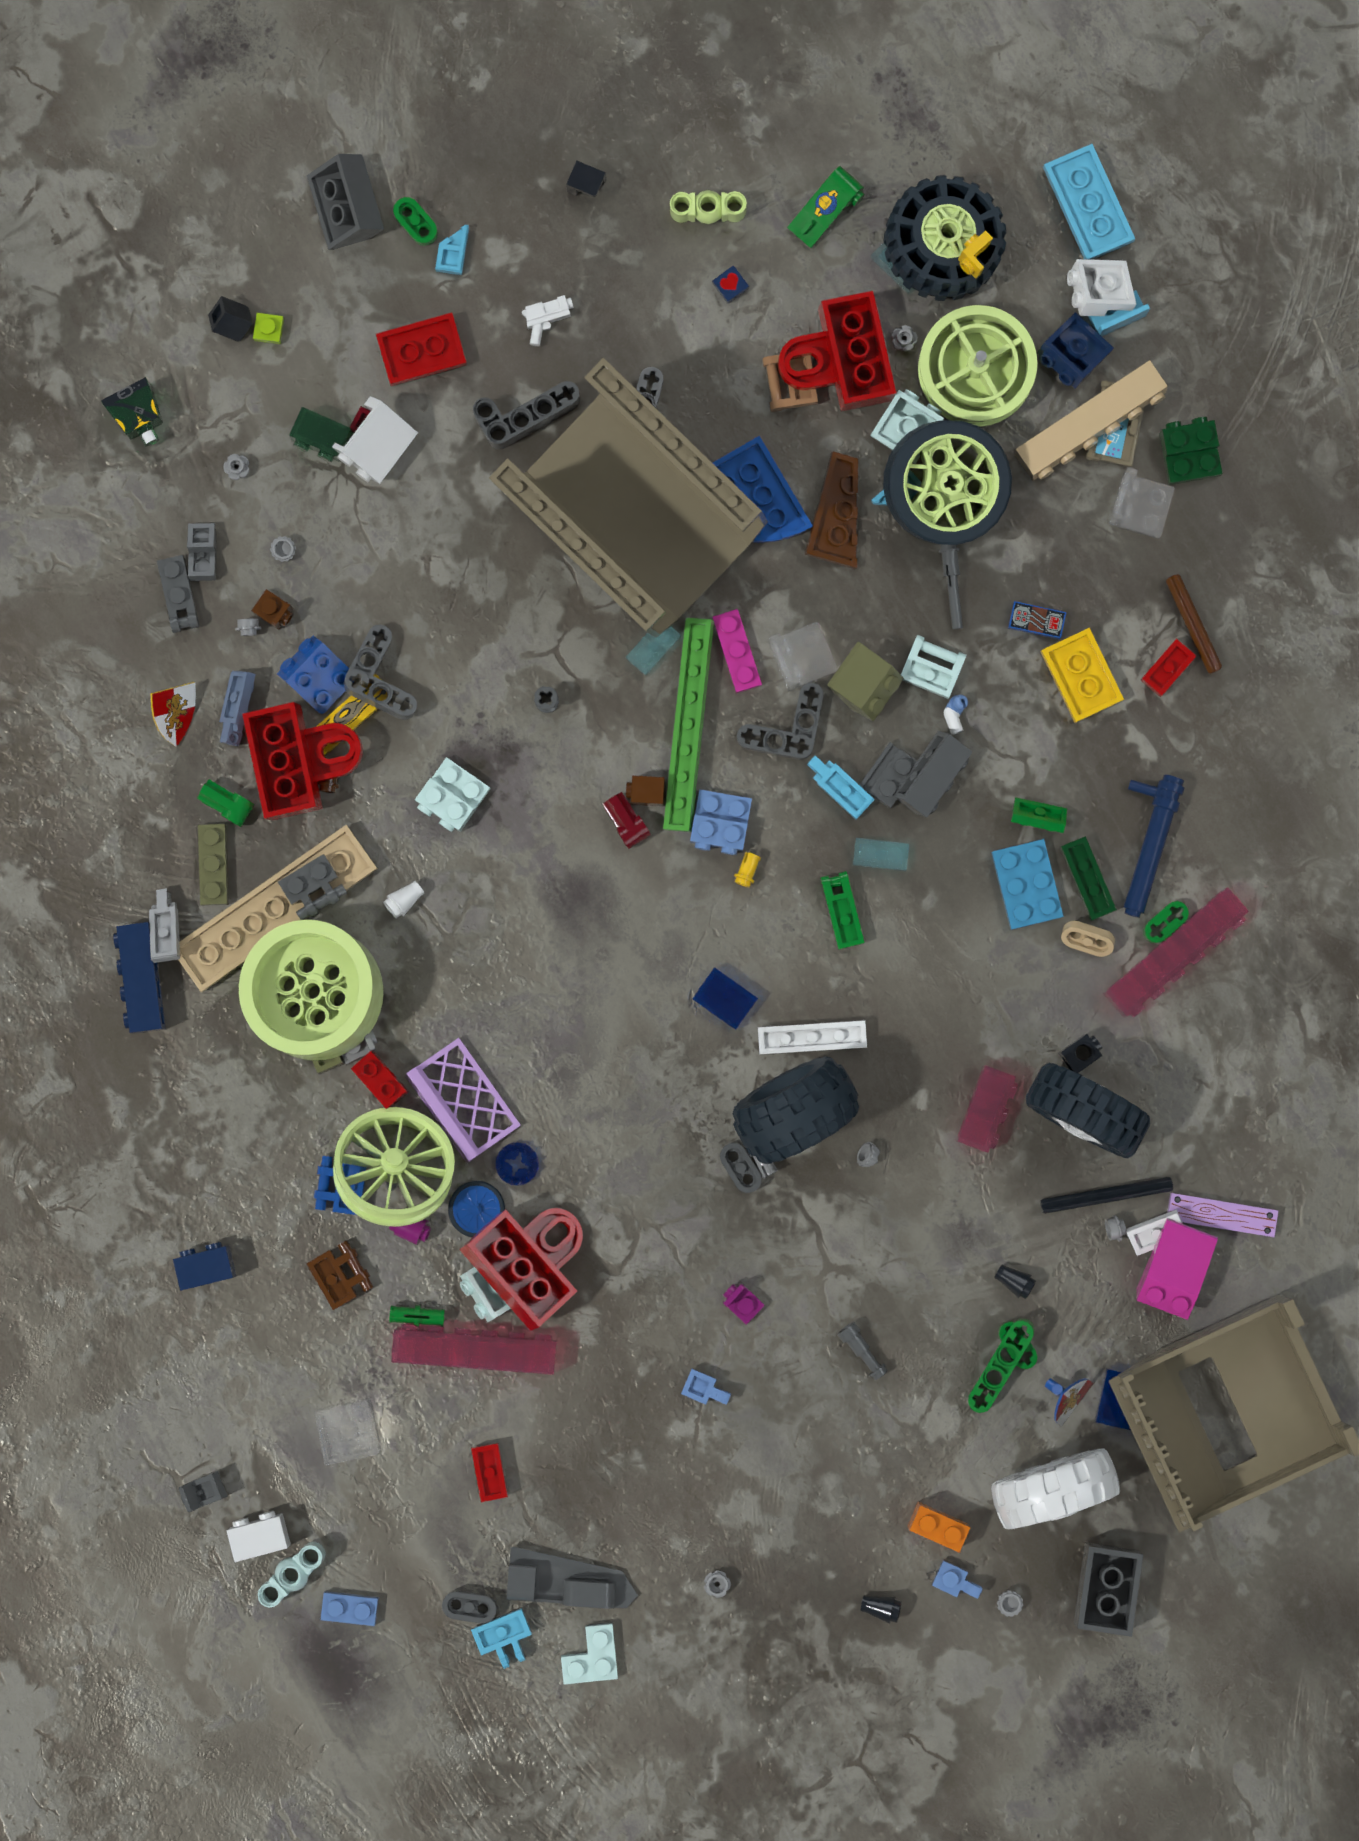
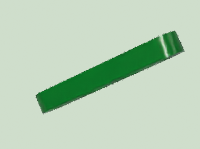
M1020 1318L1015 1320L1010 1326L969 1395L968 1404L973 1411L984 1413L991 1408L1034 1336L1035 1328L1029 1320ZM1024 1325L1027 1327L1026 1332L1029 1336L1023 1335L1018 1343L1023 1345L1021 1349L1012 1341H1014L1018 1333L1015 1327L1021 1328ZM1003 1348H1012L1016 1353V1358L1013 1361H1005L1001 1357V1350ZM991 1370L999 1371L1002 1375V1381L998 1384L990 1383L987 1379V1373ZM987 1387L990 1389L985 1397V1401L988 1404L982 1403L979 1406L976 1404L977 1399L974 1395L980 1396L984 1388Z

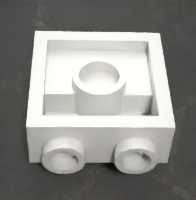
M1077 259L1072 269L1068 271L1067 284L1068 286H1073L1074 289L1072 306L1073 308H1078L1080 316H1105L1108 310L1133 311L1135 308L1136 300L1126 261Z

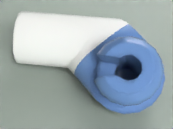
M964 695L953 696L943 712L951 735L964 731L959 719L964 708L968 705V699Z

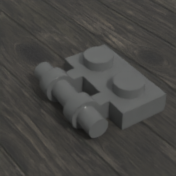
M325 854L278 881L291 905L299 901L303 902L305 907L296 911L300 920H304L309 916L314 917L319 914L318 911L330 903L334 905L340 901V897L347 893L343 884L334 889L330 885V882L339 877ZM323 888L325 894L312 902L309 895Z

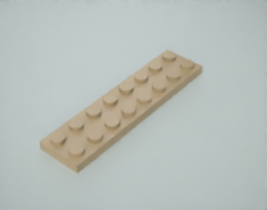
M347 825L179 942L180 959L178 960L200 992H204L244 964L251 949L268 932L283 924L300 920L296 911L305 907L303 902L299 901L291 905L278 881L322 854H325L339 877L330 882L333 889L343 884L347 891L378 869ZM321 888L309 895L313 902L323 896L325 892Z

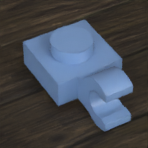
M693 1368L681 1393L705 1405L709 1397L727 1405L731 1393L714 1387L716 1378Z
M945 1560L942 1561L932 1583V1586L955 1597L962 1590L978 1599L982 1591L981 1586L966 1580L968 1571Z

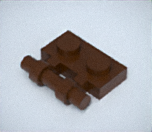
M347 1240L337 1245L343 1254L340 1257L335 1258L333 1252L328 1250L306 1263L332 1310L357 1297L353 1286L359 1283L364 1292L374 1287L368 1278L370 1277L367 1269H363L356 1257L358 1256L355 1248H351ZM346 1262L355 1275L349 1280L341 1268V1265Z

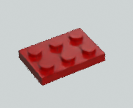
M452 312L376 334L390 386L467 365Z

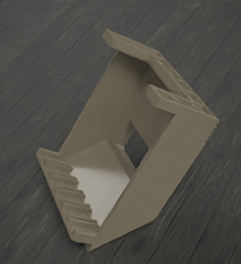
M1277 1295L1155 1351L1109 1380L1111 1388L1179 1533L1188 1528L1194 1532L1203 1527L1201 1522L1347 1454L1354 1457L1359 1455V1439L1353 1426L1341 1421L1298 1330L1299 1327L1305 1324L1294 1300L1291 1298ZM1209 1357L1213 1359L1256 1451L1255 1457L1227 1470L1222 1469L1178 1375L1179 1371Z

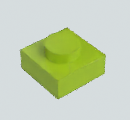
M257 313L253 335L254 341L281 345L284 317Z

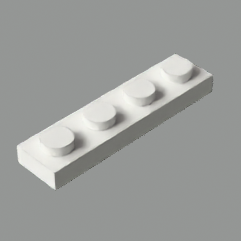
M865 1021L758 1027L759 1055L867 1048Z

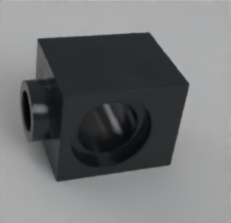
M1088 1034L1082 1035L1058 1052L1069 1070L1076 1073L1081 1072L1103 1056L1100 1052L1102 1046L1095 1036L1089 1037ZM1080 1045L1086 1046L1089 1050V1056L1084 1061L1076 1056V1049Z

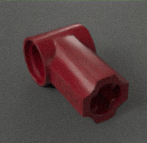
M622 792L603 803L604 809L615 823L616 830L628 849L651 836L639 815L635 814Z

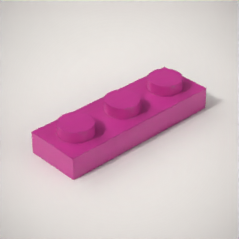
M738 609L713 616L712 619L736 694L762 686Z

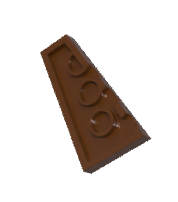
M834 451L831 452L812 524L813 527L811 528L805 551L807 556L852 569L857 568L858 458Z

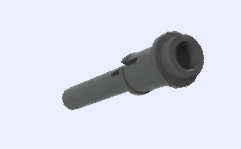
M941 545L939 554H942L943 577H947L952 629H962L957 578L960 575L957 553L960 551V548H957V545Z

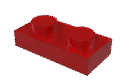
M1176 638L1141 678V681L1161 697L1194 660L1196 655Z
M499 1443L472 1447L471 1451L481 1502L508 1497Z

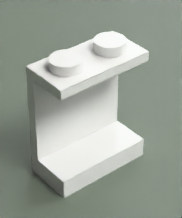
M370 396L364 405L371 412L344 447L335 443L332 448L340 453L337 456L339 460L349 467L354 465L358 469L356 474L366 482L373 480L380 484L418 432L386 404Z

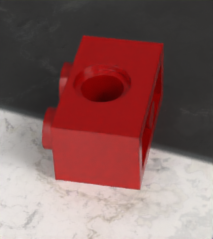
M374 1051L367 1053L351 1068L386 1109L393 1107L409 1092Z

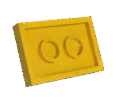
M1090 628L1040 651L1074 723L1124 700Z

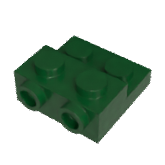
M1198 417L1191 420L1192 424L1183 426L1181 421L1167 423L1165 425L1166 429L1161 430L1159 436L1169 485L1219 477L1223 474L1218 452L1220 445L1215 420L1208 421L1207 417Z

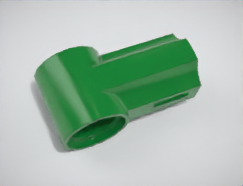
M210 779L203 785L197 797L202 803L222 813L221 816L242 827L255 805L239 794L231 793Z

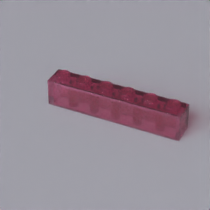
M1228 887L1224 888L1109 987L1103 995L1123 1018L1129 1015L1134 1018L1145 1008L1143 1003L1151 997L1152 1000H1155L1165 991L1163 986L1170 979L1174 983L1186 973L1183 970L1185 966L1190 962L1195 965L1204 958L1206 954L1203 951L1207 947L1212 945L1215 948L1226 938L1224 933L1230 927L1235 930L1246 921L1243 916L1249 911Z
M401 1324V1328L394 1329L391 1362L554 1375L557 1340H551L552 1335L536 1334L535 1338H524L525 1333L509 1332L508 1336H498V1331L482 1330L481 1334H471V1329L455 1328L454 1332H444V1327L428 1326L427 1330H417L416 1325Z

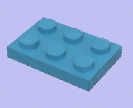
M1044 839L991 852L1010 930L1064 917Z

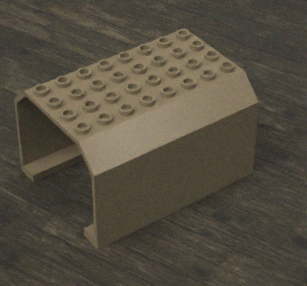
M602 358L584 377L600 393L587 409L528 471L523 473L507 458L489 479L646 632L657 638L672 626L751 545L768 521L763 512L609 362Z

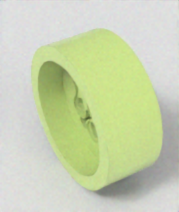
M298 920L274 928L264 935L251 949L240 974L239 999L247 1023L265 1043L296 1058L327 1060L351 1051L371 1032L382 1008L383 982L380 969L374 957L360 941L344 930L327 922ZM309 960H313V970L305 973L304 964ZM338 967L340 971L339 976L335 980H330V970ZM293 978L295 982L293 989L285 991V982ZM313 986H319V995L311 999L309 996L310 989ZM344 993V1003L336 1006L334 1003L336 995ZM295 1004H299L300 1013L296 1017H291L290 1008ZM319 1012H324L325 1021L320 1025H316L315 1016Z

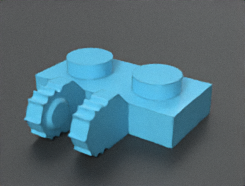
M522 1608L471 1629L480 1654L484 1655L496 1650L504 1669L510 1667V1661L503 1646L510 1643L513 1646L516 1658L520 1662L526 1660L518 1640L532 1635Z

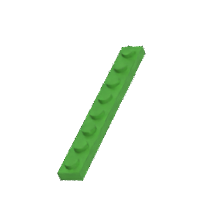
M686 618L664 830L692 832L714 627L712 619Z

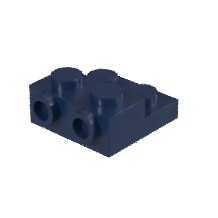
M1075 312L1043 343L1037 354L1040 356L1039 359L1043 366L1047 368L1052 367L1059 373V379L1064 385H1071L1076 389L1112 352L1114 347Z

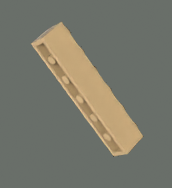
M1149 360L1015 450V456L1032 481L1038 477L1042 480L1053 473V467L1059 463L1065 465L1076 457L1075 453L1080 449L1088 450L1098 443L1097 438L1104 433L1111 435L1121 427V422L1127 418L1131 421L1143 412L1142 408L1148 404L1152 406L1158 404L1165 398L1164 394L1168 386Z

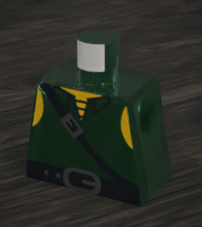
M146 377L101 400L104 407L130 440L140 436L145 447L154 445L159 441L154 428L161 425L163 420L153 388Z

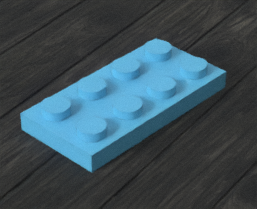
M1093 144L1044 164L1043 169L1084 259L1093 260L1135 241L1134 234Z

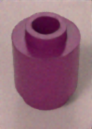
M423 1219L410 1225L389 1226V1230L393 1231L394 1235L418 1245L420 1241L425 1242L427 1240L431 1227L428 1226L429 1221Z

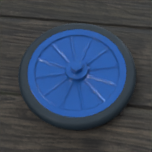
M470 1181L461 1185L452 1194L448 1205V1214L452 1225L457 1231L468 1237L476 1235L497 1214L505 1210V1203L500 1192L493 1185L484 1181Z

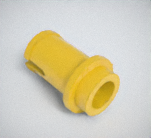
M749 852L744 853L739 871L734 874L736 884L747 888L750 887L751 883L754 884L753 877L761 857Z

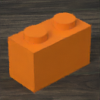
M920 1502L917 1503L907 1526L909 1531L959 1553L970 1530L968 1523Z

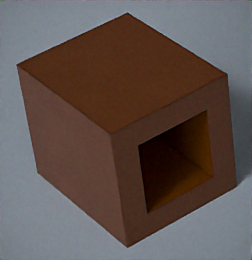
M632 775V782H627L626 798H631V805L663 807L664 777Z

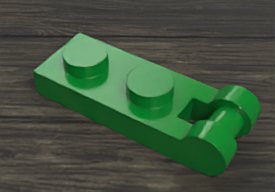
M847 871L839 872L838 876L830 878L828 875L820 877L838 950L865 943ZM841 886L843 893L833 895L832 888Z

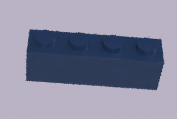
M150 922L116 926L117 933L113 934L115 948L119 949L120 959L117 960V971L119 976L122 975L124 985L120 986V996L122 1002H126L127 1012L123 1013L124 1026L126 1029L129 1028V1033L133 1034L166 1030L158 962L154 963L151 960Z

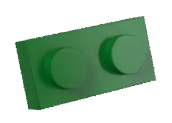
M1015 797L1011 822L1064 833L1068 808Z

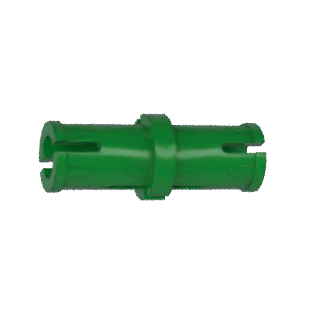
M391 1305L389 1323L413 1324V1327H419V1324L443 1327L445 1309L421 1308V1305H415V1308Z

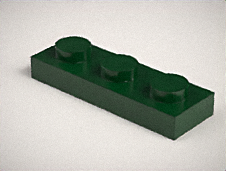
M1086 836L1061 846L1060 849L1090 920H1095L1116 911L1117 909Z

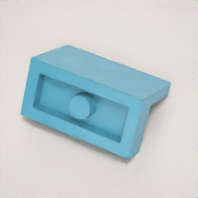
M1135 290L1133 292L1136 306L1133 311L1108 310L1105 316H1088L1094 330L1101 336H1104L1145 317L1150 310L1149 305H1143Z

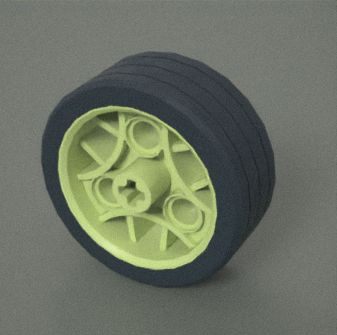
M943 420L923 424L913 429L896 444L888 457L884 470L883 490L886 504L893 518L905 531L918 539L930 543L958 545L981 537L998 523L1009 502L1012 475L1009 461L1002 447L991 434L976 425L964 421ZM951 439L963 442V444L954 451ZM968 447H971L977 454L970 468L965 466L958 458ZM938 449L944 453V461L940 465L935 464L932 459L933 453ZM918 453L923 465L912 464ZM981 463L985 467L986 474L976 472ZM910 468L923 469V479L920 487L907 483ZM949 478L950 483H948L947 487H945L944 483L947 482ZM974 479L979 484V490L976 494L971 495L968 492L967 486ZM908 489L918 491L912 500L909 499ZM928 496H932L936 500V506L931 511L926 510L924 507V501ZM970 502L980 504L975 513H972ZM963 503L966 520L955 524L948 509ZM942 514L948 526L935 525Z

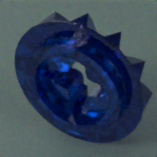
M524 1143L508 1144L501 1149L496 1157L497 1173L503 1181L510 1185H524L530 1182L538 1171L539 1161L537 1154L530 1146ZM519 1153H522L521 1162L528 1166V1169L519 1168L515 1175H512L513 1166L506 1162V1159L515 1160Z

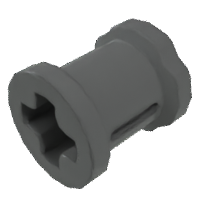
M542 686L535 692L534 702L541 712L551 713L558 707L559 699L552 687ZM545 695L548 697L552 695V703L550 705L547 703L541 704V696Z

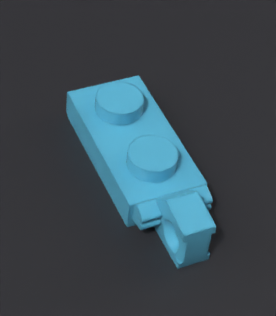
M816 756L808 762L807 765L816 773L813 779L817 782V785L855 820L874 801V798L836 763L833 764L829 760L824 764Z

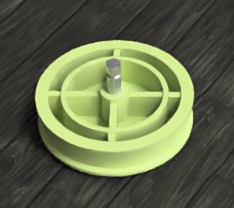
M985 305L962 307L946 314L937 321L924 340L918 361L919 382L928 402L941 410L942 413L940 415L950 421H964L978 427L999 423L1014 414L1027 399L1037 373L1036 349L1026 328L1009 313Z

